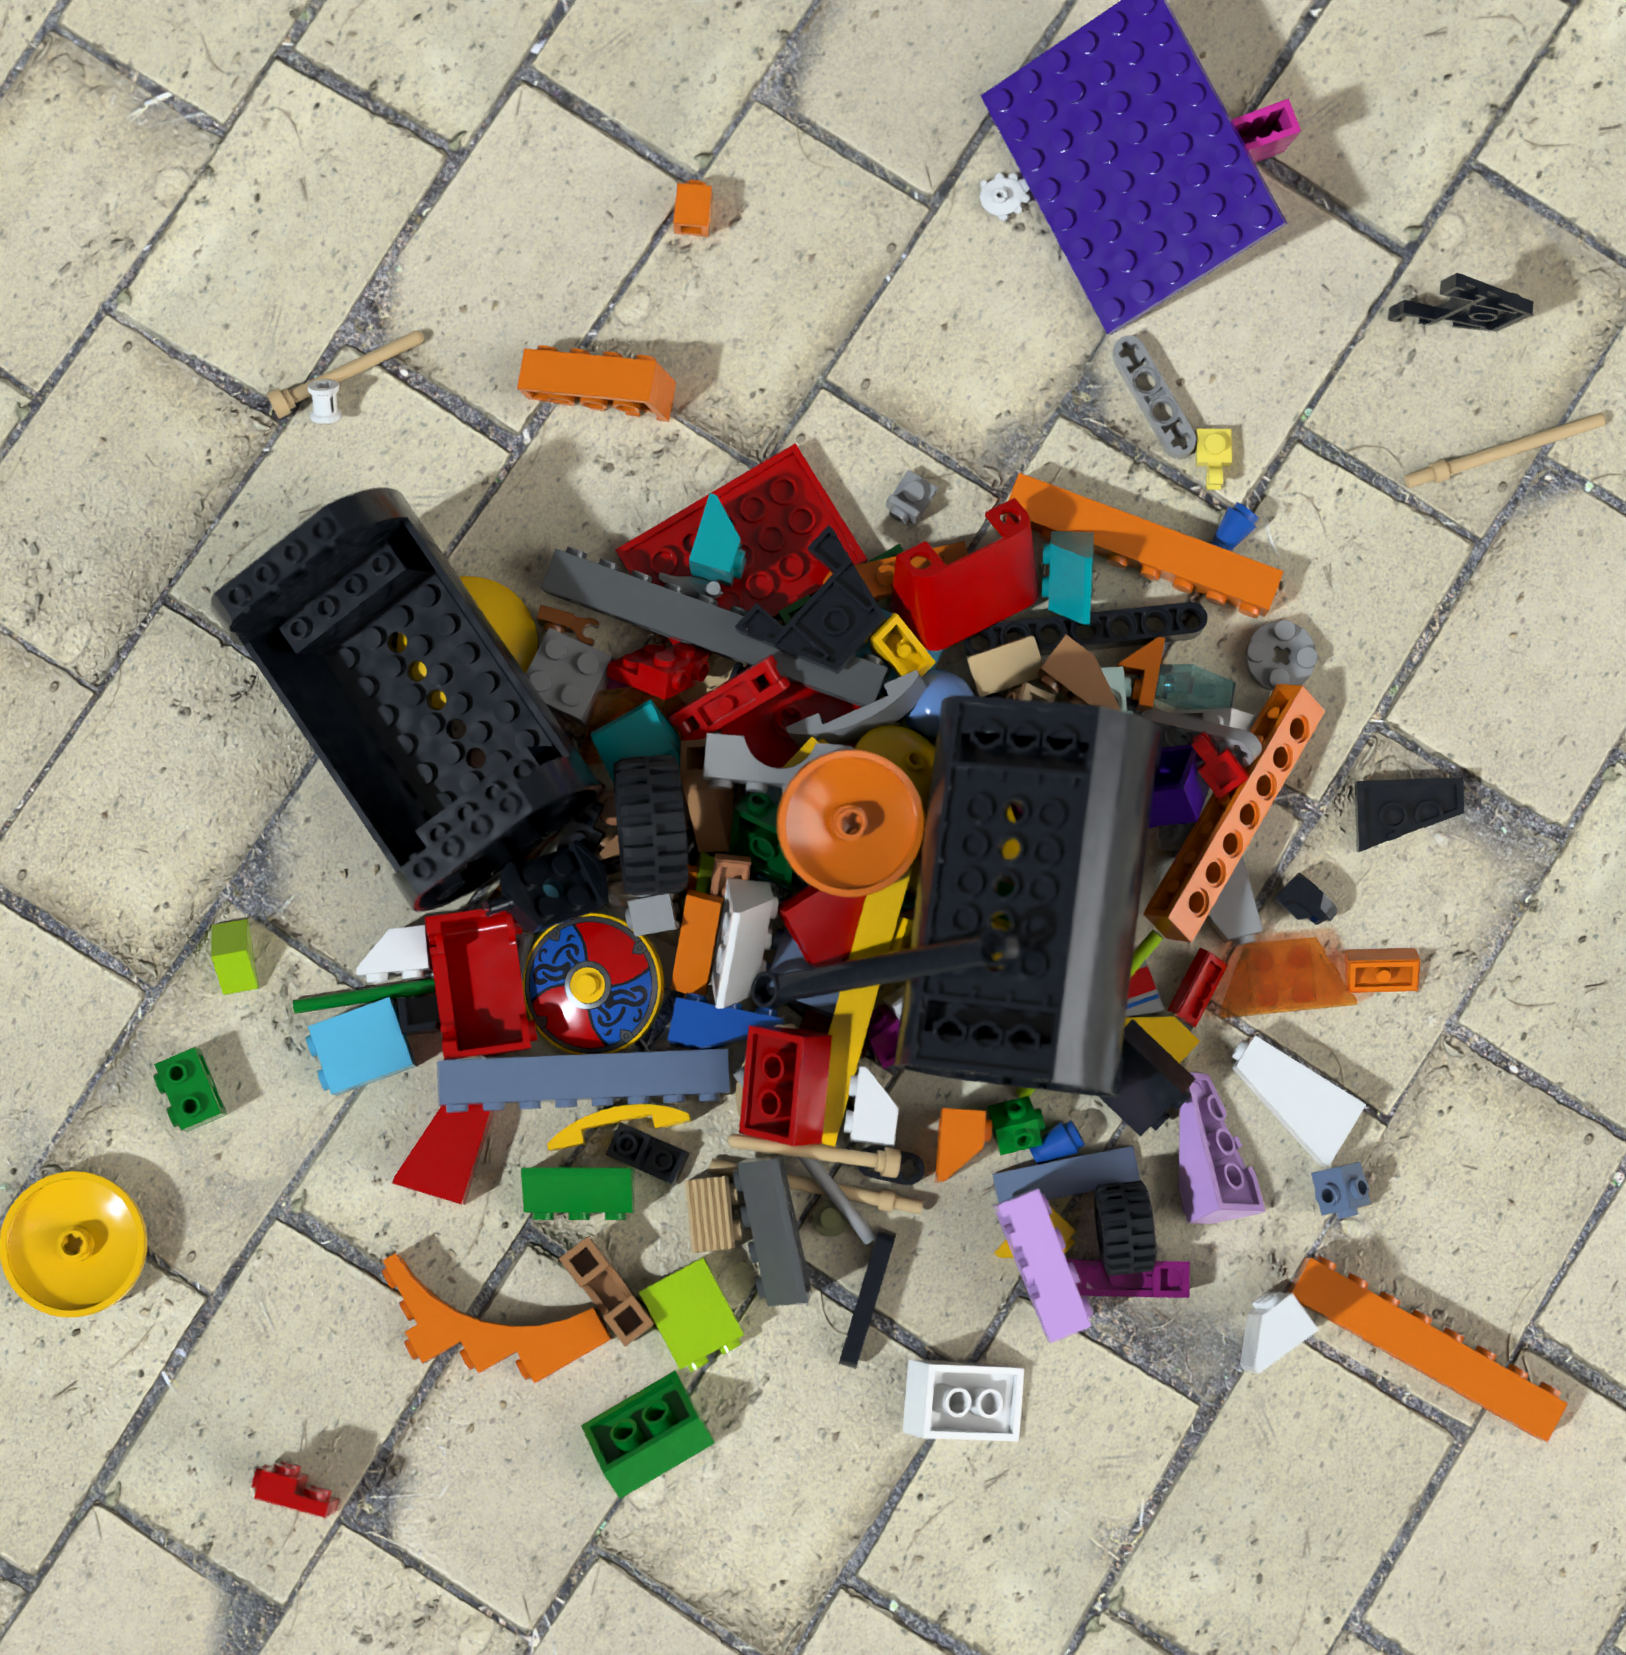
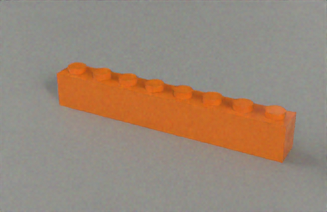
M1018 473L1009 500L1016 498L1027 511L1030 517L1031 530L1041 533L1040 537L1045 541H1051L1052 531L1094 532L1093 554L1095 553L1107 558L1106 562L1121 569H1125L1126 566L1140 570L1139 574L1149 580L1159 581V578L1173 583V588L1184 593H1192L1193 590L1206 595L1205 599L1216 605L1224 606L1225 603L1239 607L1238 611L1248 617L1258 618L1259 615L1266 616L1284 572L1022 473ZM1007 513L1003 514L1002 519L1006 520Z
M1317 1255L1315 1260L1313 1258L1304 1259L1286 1292L1293 1293L1302 1306L1536 1439L1545 1442L1549 1441L1568 1405L1567 1402L1559 1398L1561 1394L1559 1390L1544 1382H1541L1538 1387L1526 1380L1529 1374L1510 1363L1507 1368L1494 1362L1497 1357L1494 1353L1478 1345L1475 1350L1463 1344L1465 1337L1447 1327L1441 1332L1430 1325L1433 1319L1415 1309H1413L1411 1314L1398 1307L1401 1301L1383 1291H1381L1379 1296L1366 1289L1369 1283L1352 1273H1349L1347 1278L1334 1271L1337 1265L1320 1255Z

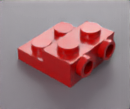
M677 643L666 650L659 645H645L643 648L609 663L607 677L666 700L705 681L709 672V655L696 650L693 645L688 643Z
M280 1461V1463H274L272 1466L264 1464L262 1467L258 1466L256 1468L251 1488L256 1489L254 1499L322 1518L336 1513L340 1498L331 1496L332 1490L317 1485H311L310 1488L306 1487L309 1474L300 1472V1465Z

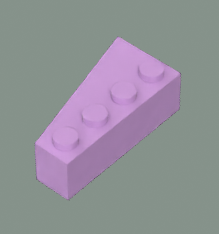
M1032 1189L993 1205L1047 1341L1052 1343L1092 1327L1089 1318L1094 1316L1092 1308L1086 1296L1080 1298L1075 1285L1080 1282L1079 1276L1072 1261L1067 1263L1062 1249L1066 1248L1059 1228H1054L1049 1217L1052 1214V1210L1045 1194H1041L1039 1189Z

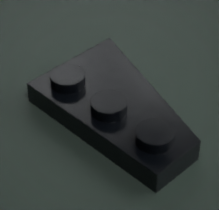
M1463 777L1355 781L1357 852H1362L1378 844L1402 837V835L1465 813Z

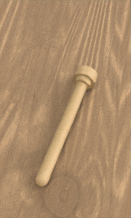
M413 331L288 391L285 388L280 391L277 388L266 395L278 419L291 413L290 410L296 407L295 403L312 396V394L308 393L307 385L309 383L323 379L334 380L339 383L421 344L424 340V335L420 331Z
M735 1133L731 1134L727 1139L728 1145L732 1148L873 1167L875 1172H880L881 1176L897 1178L901 1164V1150L885 1147L883 1151L877 1150L876 1153L813 1144L793 1147Z

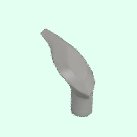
M662 572L659 575V579L662 582L672 583L686 589L684 595L697 599L699 594L713 599L725 594L721 590L719 583L715 581L708 582L692 576L677 577Z

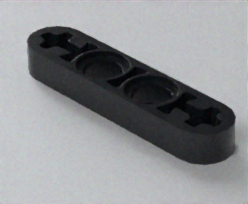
M879 1227L838 1364L854 1369L857 1367L893 1248L896 1232Z

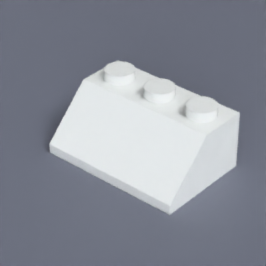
M727 878L711 970L716 1008L724 1009L751 997V985L754 978L759 973L766 972V960H762L764 950H770L772 942V929L768 928L770 918H776L778 910V897L773 896L770 882Z
M1267 1291L1252 1302L1254 1309L1247 1314L1240 1365L1245 1371L1260 1374L1319 1330L1293 1293H1280V1291L1270 1293V1291Z

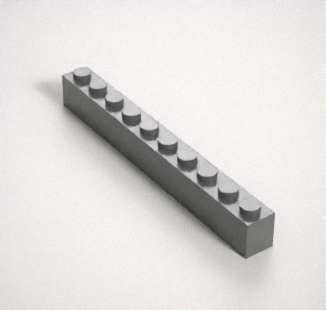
M567 547L566 552L558 549L554 551L541 589L546 594L679 642L691 644L696 648L729 660L742 662L743 665L749 667L772 654L777 662L775 667L781 676L786 675L790 682L860 707L869 705L881 698L885 687L884 684L887 682L890 674L889 669L883 666L885 661L881 658L866 653L863 659L854 656L837 674L740 634L736 631L735 625L747 614V610L731 606L730 611L717 607L719 601L702 594H699L697 599L684 595L686 589L666 582L665 586L661 587L651 583L653 578L649 575L635 570L632 571L631 575L618 571L619 565L605 559H600L598 564L586 560V553L571 547Z

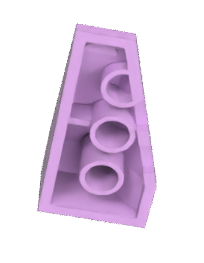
M1189 1072L1196 1079L1187 1089L1192 1095L1180 1107L1179 1191L1187 1223L1214 1224L1266 1212L1257 1176L1252 1166L1246 1168L1238 1152V1148L1242 1147L1238 1136L1232 1137L1224 1122L1227 1112L1209 1074Z

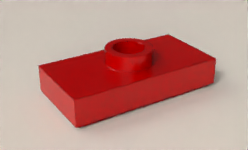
M1199 948L1167 1011L1185 1024L1196 1028L1228 965L1210 951Z

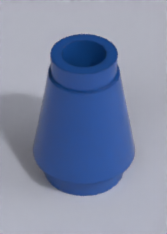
M1236 502L1232 508L1228 507L1210 544L1232 551L1257 528L1255 523L1259 517L1241 503Z
M1070 1120L1066 1123H1063V1121L1058 1123L1041 1137L1042 1145L1029 1149L1039 1165L1079 1153L1078 1149L1085 1146V1143L1074 1122Z

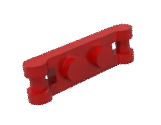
M770 654L694 701L673 711L666 719L672 727L676 726L682 735L680 737L681 741L701 740L707 736V733L715 732L781 693L791 683L786 675L781 676L775 667L777 662L773 655ZM762 674H764L769 682V685L763 689L756 680ZM694 716L700 726L694 728L688 718Z

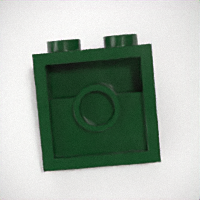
M748 792L733 810L729 855L751 857L750 870L790 889L797 881L798 874L787 862L779 844L777 835V812L779 805L770 802L769 796L765 793Z

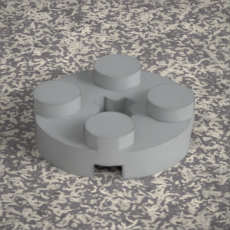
M1281 620L1263 625L1252 635L1247 645L1245 663L1250 677L1256 684L1264 689L1274 690L1277 684L1303 685L1313 673L1318 656L1314 641L1302 627L1289 620ZM1273 649L1287 650L1289 653L1287 656L1289 663L1286 665L1282 662L1275 664L1272 660L1275 656Z

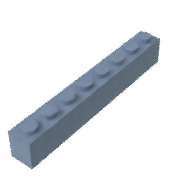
M728 1049L440 1060L436 1063L438 1107L446 1106V1113L468 1112V1105H483V1111L505 1110V1104L519 1103L520 1110L541 1109V1102H555L556 1108L577 1107L578 1100H591L592 1106H612L613 1099L627 1098L628 1105L649 1104V1097H663L664 1103L685 1102V1096L699 1095V1102L721 1101V1094L730 1092Z

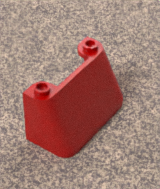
M477 909L425 917L427 936L431 946L429 948L433 966L440 1029L443 1036L444 1060L481 1059L530 1050L531 1042L538 1041L535 1020H527L516 935H521L523 932L511 913L507 914L506 911H502L488 917L485 914L486 911Z

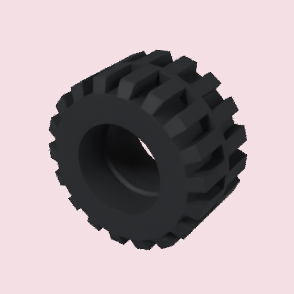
M1142 1180L1098 1185L1094 1194L1095 1223L1100 1258L1105 1272L1108 1276L1153 1271L1156 1263V1237L1150 1196Z

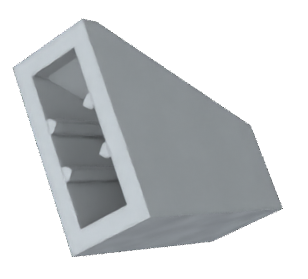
M1243 856L1240 858L1233 874L1228 879L1216 903L1205 919L1224 943L1234 941L1235 947L1255 942L1254 935H1258L1263 931Z

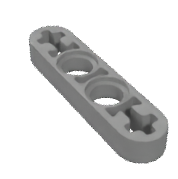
M1127 335L1121 337L1115 343L1112 351L1114 364L1165 452L1174 459L1187 458L1196 445V435L1143 343L1134 336ZM1123 346H1126L1129 350L1136 349L1133 358L1137 366L1142 362L1145 363V365L1138 367L1131 374L1129 370H1132L1133 363L1128 356L1123 358L1120 356ZM1148 374L1153 377L1155 387L1150 391H1142L1136 385V378L1139 375ZM1158 404H1166L1172 410V417L1169 420L1160 421L1154 416L1153 408ZM1176 421L1179 422V425L1175 427L1178 437H1186L1188 439L1184 450L1180 446H1172L1175 436L1171 429L1167 433L1163 432L1164 429L1170 428Z
M1148 709L1140 715V717L1157 724L1164 731L1162 747L1192 744L1194 742L1193 738L1205 730L1218 743L1219 747H1216V750L1221 752L1228 747L1242 767L1249 766L1262 750L1258 738L1246 730L1155 709ZM1175 728H1178L1181 731H1183L1186 734L1188 740H1185L1181 736H1179Z

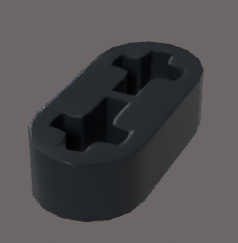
M870 1145L862 1151L870 1153L872 1151L877 1152V1150L883 1151L885 1147ZM901 1151V1164H905L907 1159L914 1160L913 1166L919 1168L918 1174H912L910 1180L903 1178L902 1171H899L897 1178L881 1176L880 1172H870L868 1167L858 1166L864 1176L901 1185H913L922 1179L925 1166L918 1155Z

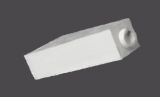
M1253 1036L1248 1042L1242 1039L1232 1054V1058L1236 1059L1232 1069L1319 1165L1323 1167L1330 1166L1366 1104L1259 1037Z

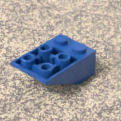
M685 993L684 999L676 997L668 1042L670 1045L694 1050L717 1049L747 1040L749 1025L784 1026V1020L779 1018L778 1011L773 1009L756 1007L755 1013L743 1011L741 1003H735L720 1009L716 1008L713 1004H708L707 997Z

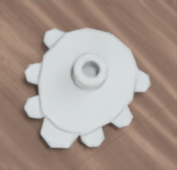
M998 173L995 175L994 180L990 182L983 180L980 183L982 188L980 193L982 207L989 214L998 216L1000 221H1005L1007 214L1012 212L1016 214L1021 213L1020 203L1030 201V196L1025 194L1030 190L1025 179L1017 180L1018 177L1015 173L1010 174L1008 178H1004L1003 174Z

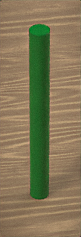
M434 978L296 999L293 1000L294 1013L298 1014L376 1002L387 997L395 999L436 992Z

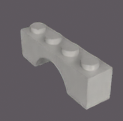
M707 733L702 781H709V787L717 789H731L732 784L746 785V790L751 792H768V787L782 788L783 794L792 777L809 761L828 752L853 749V746L816 743L811 754L803 762L790 768L777 769L759 762L750 753L744 736Z

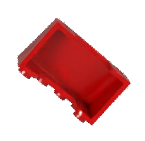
M1016 498L985 512V517L1002 538L963 558L946 565L927 541L896 555L890 608L900 616L925 649L930 651L946 649L1037 602L1039 588L1030 517ZM1007 513L1006 522L1004 524L1001 521L1000 516ZM923 556L930 560L931 565L925 569H918L912 565L911 560L914 557Z

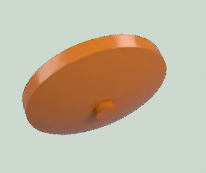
M836 750L809 761L789 781L780 799L777 812L779 844L792 869L811 886L828 894L843 897H858L876 893L898 880L917 856L924 832L923 807L912 781L890 760L864 750Z

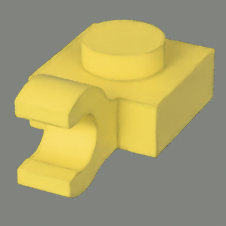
M1196 429L1195 466H1206V490H1221V485H1223L1222 466H1231L1232 464L1231 429Z

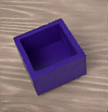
M1192 744L1162 747L1160 769L1155 772L1149 828L1161 825L1198 822L1210 787L1198 772V767L1205 762L1192 747Z

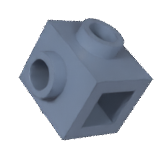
M1361 1162L1311 1173L1315 1187V1197L1319 1204L1321 1215L1336 1213L1337 1219L1359 1215L1358 1207L1371 1204L1369 1186L1365 1180Z

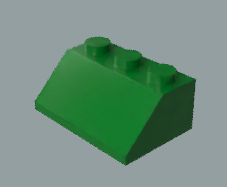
M521 1168L524 1213H532V1220H554V1213H569L568 1220H590V1213H605V1220H626V1213L635 1212V1170L632 1168Z
M676 1371L669 1373L581 1425L603 1475L620 1499L715 1444L700 1412Z

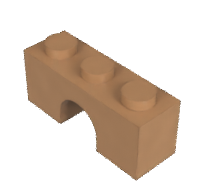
M586 1237L559 1258L579 1287L587 1293L597 1306L604 1320L624 1346L629 1345L655 1325L652 1317L591 1237Z

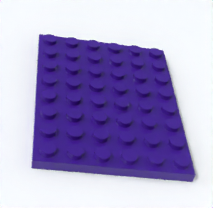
M1167 0L1119 1L980 95L1107 334H1114L1288 224Z

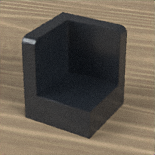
M436 995L411 999L406 997L397 998L402 1034L412 1036L441 1032Z

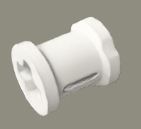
M328 379L309 383L307 385L308 393L312 394L313 411L310 414L311 421L320 424L339 421L342 416L341 410L337 407L336 392L339 391V383Z

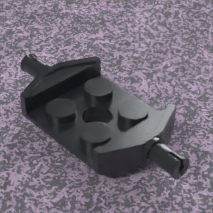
M575 840L567 848L515 865L512 861L508 862L501 871L500 888L502 896L483 902V910L486 911L485 914L488 917L502 911H506L507 914L511 913L520 927L531 933L601 910L609 902L607 877L622 871L620 856L605 862L600 861L580 841ZM549 884L554 886L559 893V897H549L544 892L543 885Z

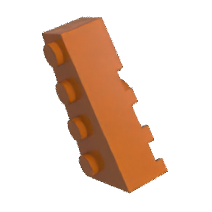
M539 345L537 349L524 348L517 389L528 399L574 406L575 400H579L582 406L591 408V410L605 412L607 405L616 410L625 412L628 416L640 417L641 411L654 413L658 421L669 422L676 382L654 357L636 355L635 359L623 358V355L609 351L603 352L602 356L590 355V352L578 348H572L570 352H558L556 348L546 345Z

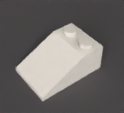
M908 1359L902 1433L927 1439L1019 1441L1024 1368Z

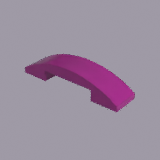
M1066 1259L1067 1263L1072 1261L1079 1276L1080 1282L1075 1285L1080 1296L1190 1298V1261H1156L1151 1272L1108 1276L1101 1260Z

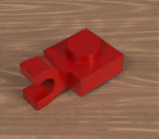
M1205 730L1193 738L1192 747L1205 762L1198 767V772L1218 799L1248 780L1249 775L1228 747L1218 752Z

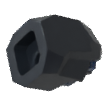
M1299 872L1273 899L1287 914L1293 915L1297 920H1308L1316 925L1331 921L1337 914V907L1314 883Z

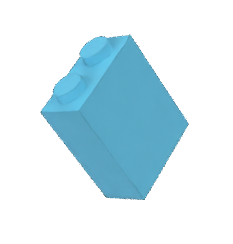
M390 997L308 1026L310 1036L306 1037L307 1046L312 1057L318 1056L322 1069L318 1070L317 1073L323 1090L329 1089L332 1095L338 1096L417 1067L407 1036L401 1033L400 1017L395 1001Z

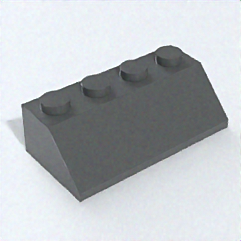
M769 1154L740 1160L737 1163L738 1170L733 1171V1178L737 1192L743 1191L746 1205L740 1206L744 1227L751 1226L754 1240L748 1242V1248L752 1263L758 1262L761 1276L756 1277L759 1298H766L768 1307L808 1303L812 1290L783 1155Z

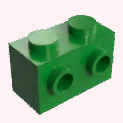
M193 1047L154 1064L158 1073L154 1074L153 1078L161 1094L166 1093L171 1106L167 1107V1113L174 1127L179 1126L181 1131L189 1132L228 1115L201 1049Z

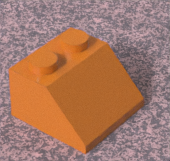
M942 1108L940 1110L935 1183L945 1182L982 1150L984 1143L991 1142L992 1120L986 1119V1111Z

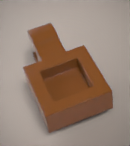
M541 604L537 614L539 625L544 626L543 631L547 632L549 628H552L563 634L564 632L575 633L578 641L594 646V639L585 637L583 631L587 627L599 629L600 623L596 619L580 618L573 613Z

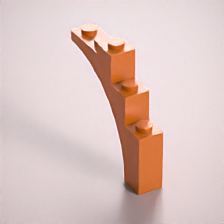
M394 1253L382 1260L386 1266L382 1270L386 1282L391 1289L397 1287L404 1299L399 1302L403 1313L409 1321L415 1319L417 1325L405 1331L408 1339L404 1341V1344L413 1360L419 1358L422 1364L462 1343L464 1349L460 1351V1354L469 1370L475 1368L478 1374L482 1373L511 1355L518 1353L520 1359L515 1362L525 1380L531 1378L535 1384L613 1339L596 1307L569 1319L545 1325L510 1326L487 1322L460 1312L435 1296L414 1275L400 1253Z

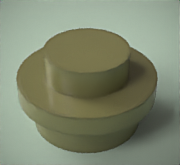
M831 1200L819 1204L813 1213V1224L816 1230L824 1236H837L848 1225L847 1220Z

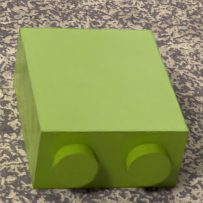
M704 1257L639 1292L680 1370L687 1366L689 1371L692 1372L709 1363L707 1355L720 1349L722 1355L742 1345L738 1338L745 1335Z

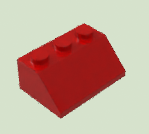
M749 1025L739 1123L740 1134L793 1147L822 1143L832 1035L806 1029Z

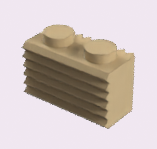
M729 1176L685 1180L692 1253L736 1249L735 1241H742L740 1219L733 1220L732 1205L739 1204L735 1183L729 1182Z

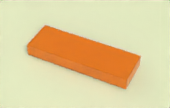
M693 890L688 891L670 990L702 996L707 995L724 898Z

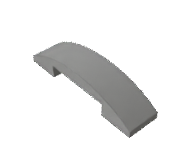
M915 670L885 683L887 697L827 723L817 713L787 726L786 729L790 737L800 748L811 737L817 741L822 738L832 745L854 743L859 741L873 728L892 725L904 717L916 706L927 687L919 672Z

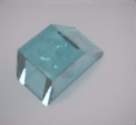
M1160 664L1154 699L1173 707L1187 710L1232 708L1236 682L1193 664Z

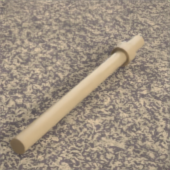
M1602 413L1594 414L1445 462L1442 459L1430 463L1429 468L1404 475V482L1408 489L1431 481L1436 484L1450 479V475L1605 426V418Z
M712 1159L709 1173L733 1177V1171L738 1170L737 1163ZM787 1173L790 1189L827 1196L815 1179ZM836 1183L850 1201L878 1206V1210L891 1213L895 1209L921 1215L924 1200L895 1195L896 1191L882 1189L879 1192Z

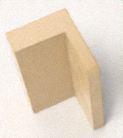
M1032 635L967 657L973 678L970 681L973 691L978 697H984L1039 678L1037 673L1043 665L1035 637Z

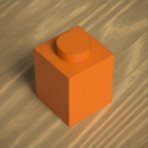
M688 180L686 184L677 183L673 219L675 234L709 237L713 202L712 186H706L705 182L699 180Z

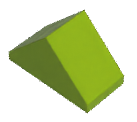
M248 919L212 925L211 958L223 995L259 989Z

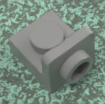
M908 470L894 493L890 494L886 500V508L890 510L889 515L900 523L907 524L909 521L916 525L938 491V487Z

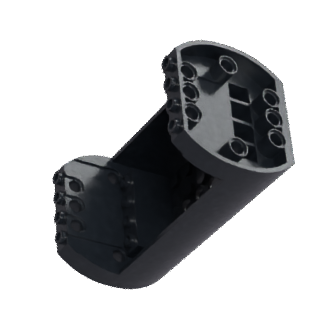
M383 487L372 488L347 495L326 504L214 593L211 599V611L232 642L245 647L395 870L396 873H393L392 880L413 911L424 912L445 906L485 886L501 874L502 869L508 862L512 861L515 864L594 805L601 796L603 787L400 491ZM399 632L403 633L407 639V646L400 653L394 649L392 644L394 636ZM418 661L422 662L427 670L425 678L421 681H417L412 675V668ZM437 690L442 691L446 696V704L441 710L435 709L431 701L433 693ZM456 719L462 720L466 726L465 735L460 739L455 738L451 732V725ZM475 748L482 749L486 756L485 763L480 768L475 767L471 762V753Z
M953 695L941 701L909 949L980 936L985 930L993 928V921L998 915L1007 914L1010 918L1008 930L1013 932L1018 939L1019 953L1011 965L1003 967L997 972H993L989 966L985 965L905 980L894 1061L895 1067L917 1073L964 1081L1099 1097L1120 1096L1124 1059L1121 1058L1145 853L1155 772L1160 769L1164 731L1157 724L1134 714L1096 705ZM1014 803H1022L1025 810L1024 816L1017 822H1010L1007 818L1008 808ZM1015 839L1020 845V851L1015 858L1007 860L1002 854L1003 845L1007 841ZM1004 877H1012L1015 882L1013 893L1006 897L1000 896L997 888L998 883ZM1000 935L994 939L992 946L1004 945Z

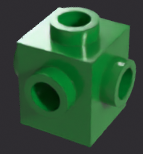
M1030 1096L987 1106L990 1120H992V1132L1000 1156L1042 1145L1040 1130L1046 1129L1041 1109L1033 1108Z

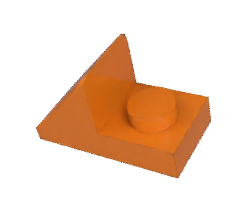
M1157 637L1116 665V667L1123 666L1124 673L1141 676V679L1135 678L1131 699L1137 700V711L1144 712L1153 707L1165 638Z

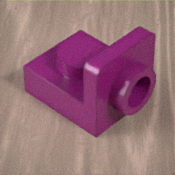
M886 1004L872 1011L865 1036L878 1063L883 1069L894 1064L900 1020Z

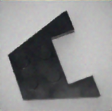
M1455 273L1440 283V295L1450 297L1449 301L1439 306H1432L1402 300L1389 307L1388 321L1401 322L1403 316L1419 317L1418 324L1433 325L1441 320L1452 321V328L1497 332L1533 315L1534 301L1523 298L1517 293H1511L1469 276Z
M828 525L807 549L813 557L833 573L830 578L785 626H782L756 603L735 625V629L744 636L838 674L870 640V637L886 622V618L856 570L847 551L839 541L834 529Z

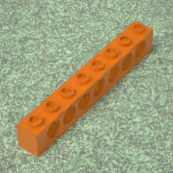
M1277 684L1249 731L1258 738L1262 750L1249 766L1243 767L1249 775L1248 780L1220 799L1213 792L1199 816L1198 822L1195 823L1144 910L1143 915L1166 939L1193 942L1311 735L1316 730L1325 710L1303 685Z

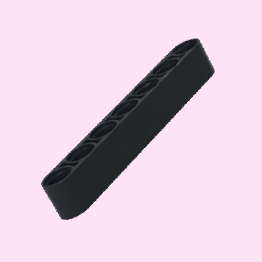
M1184 602L1092 612L1090 625L1078 623L1064 616L999 622L966 638L963 649L967 657L982 652L975 650L971 646L970 641L976 636H983L989 641L990 646L988 649L1007 643L1005 637L1012 632L1019 633L1022 637L1034 636L1040 656L1051 655L1065 635H1068L1088 651L1146 645L1157 637L1165 638V642L1194 639L1201 634L1207 623L1208 615L1202 605L1196 602ZM1184 614L1194 615L1198 619L1199 626L1193 629L1185 627L1181 621V616ZM1151 617L1160 619L1163 622L1164 630L1160 632L1149 630L1146 620ZM1116 621H1122L1128 626L1129 633L1124 636H1118L1112 631L1111 624ZM1080 625H1088L1093 629L1094 637L1089 640H1083L1077 635L1076 628ZM1044 629H1053L1058 633L1059 641L1053 644L1047 643L1041 638V632Z

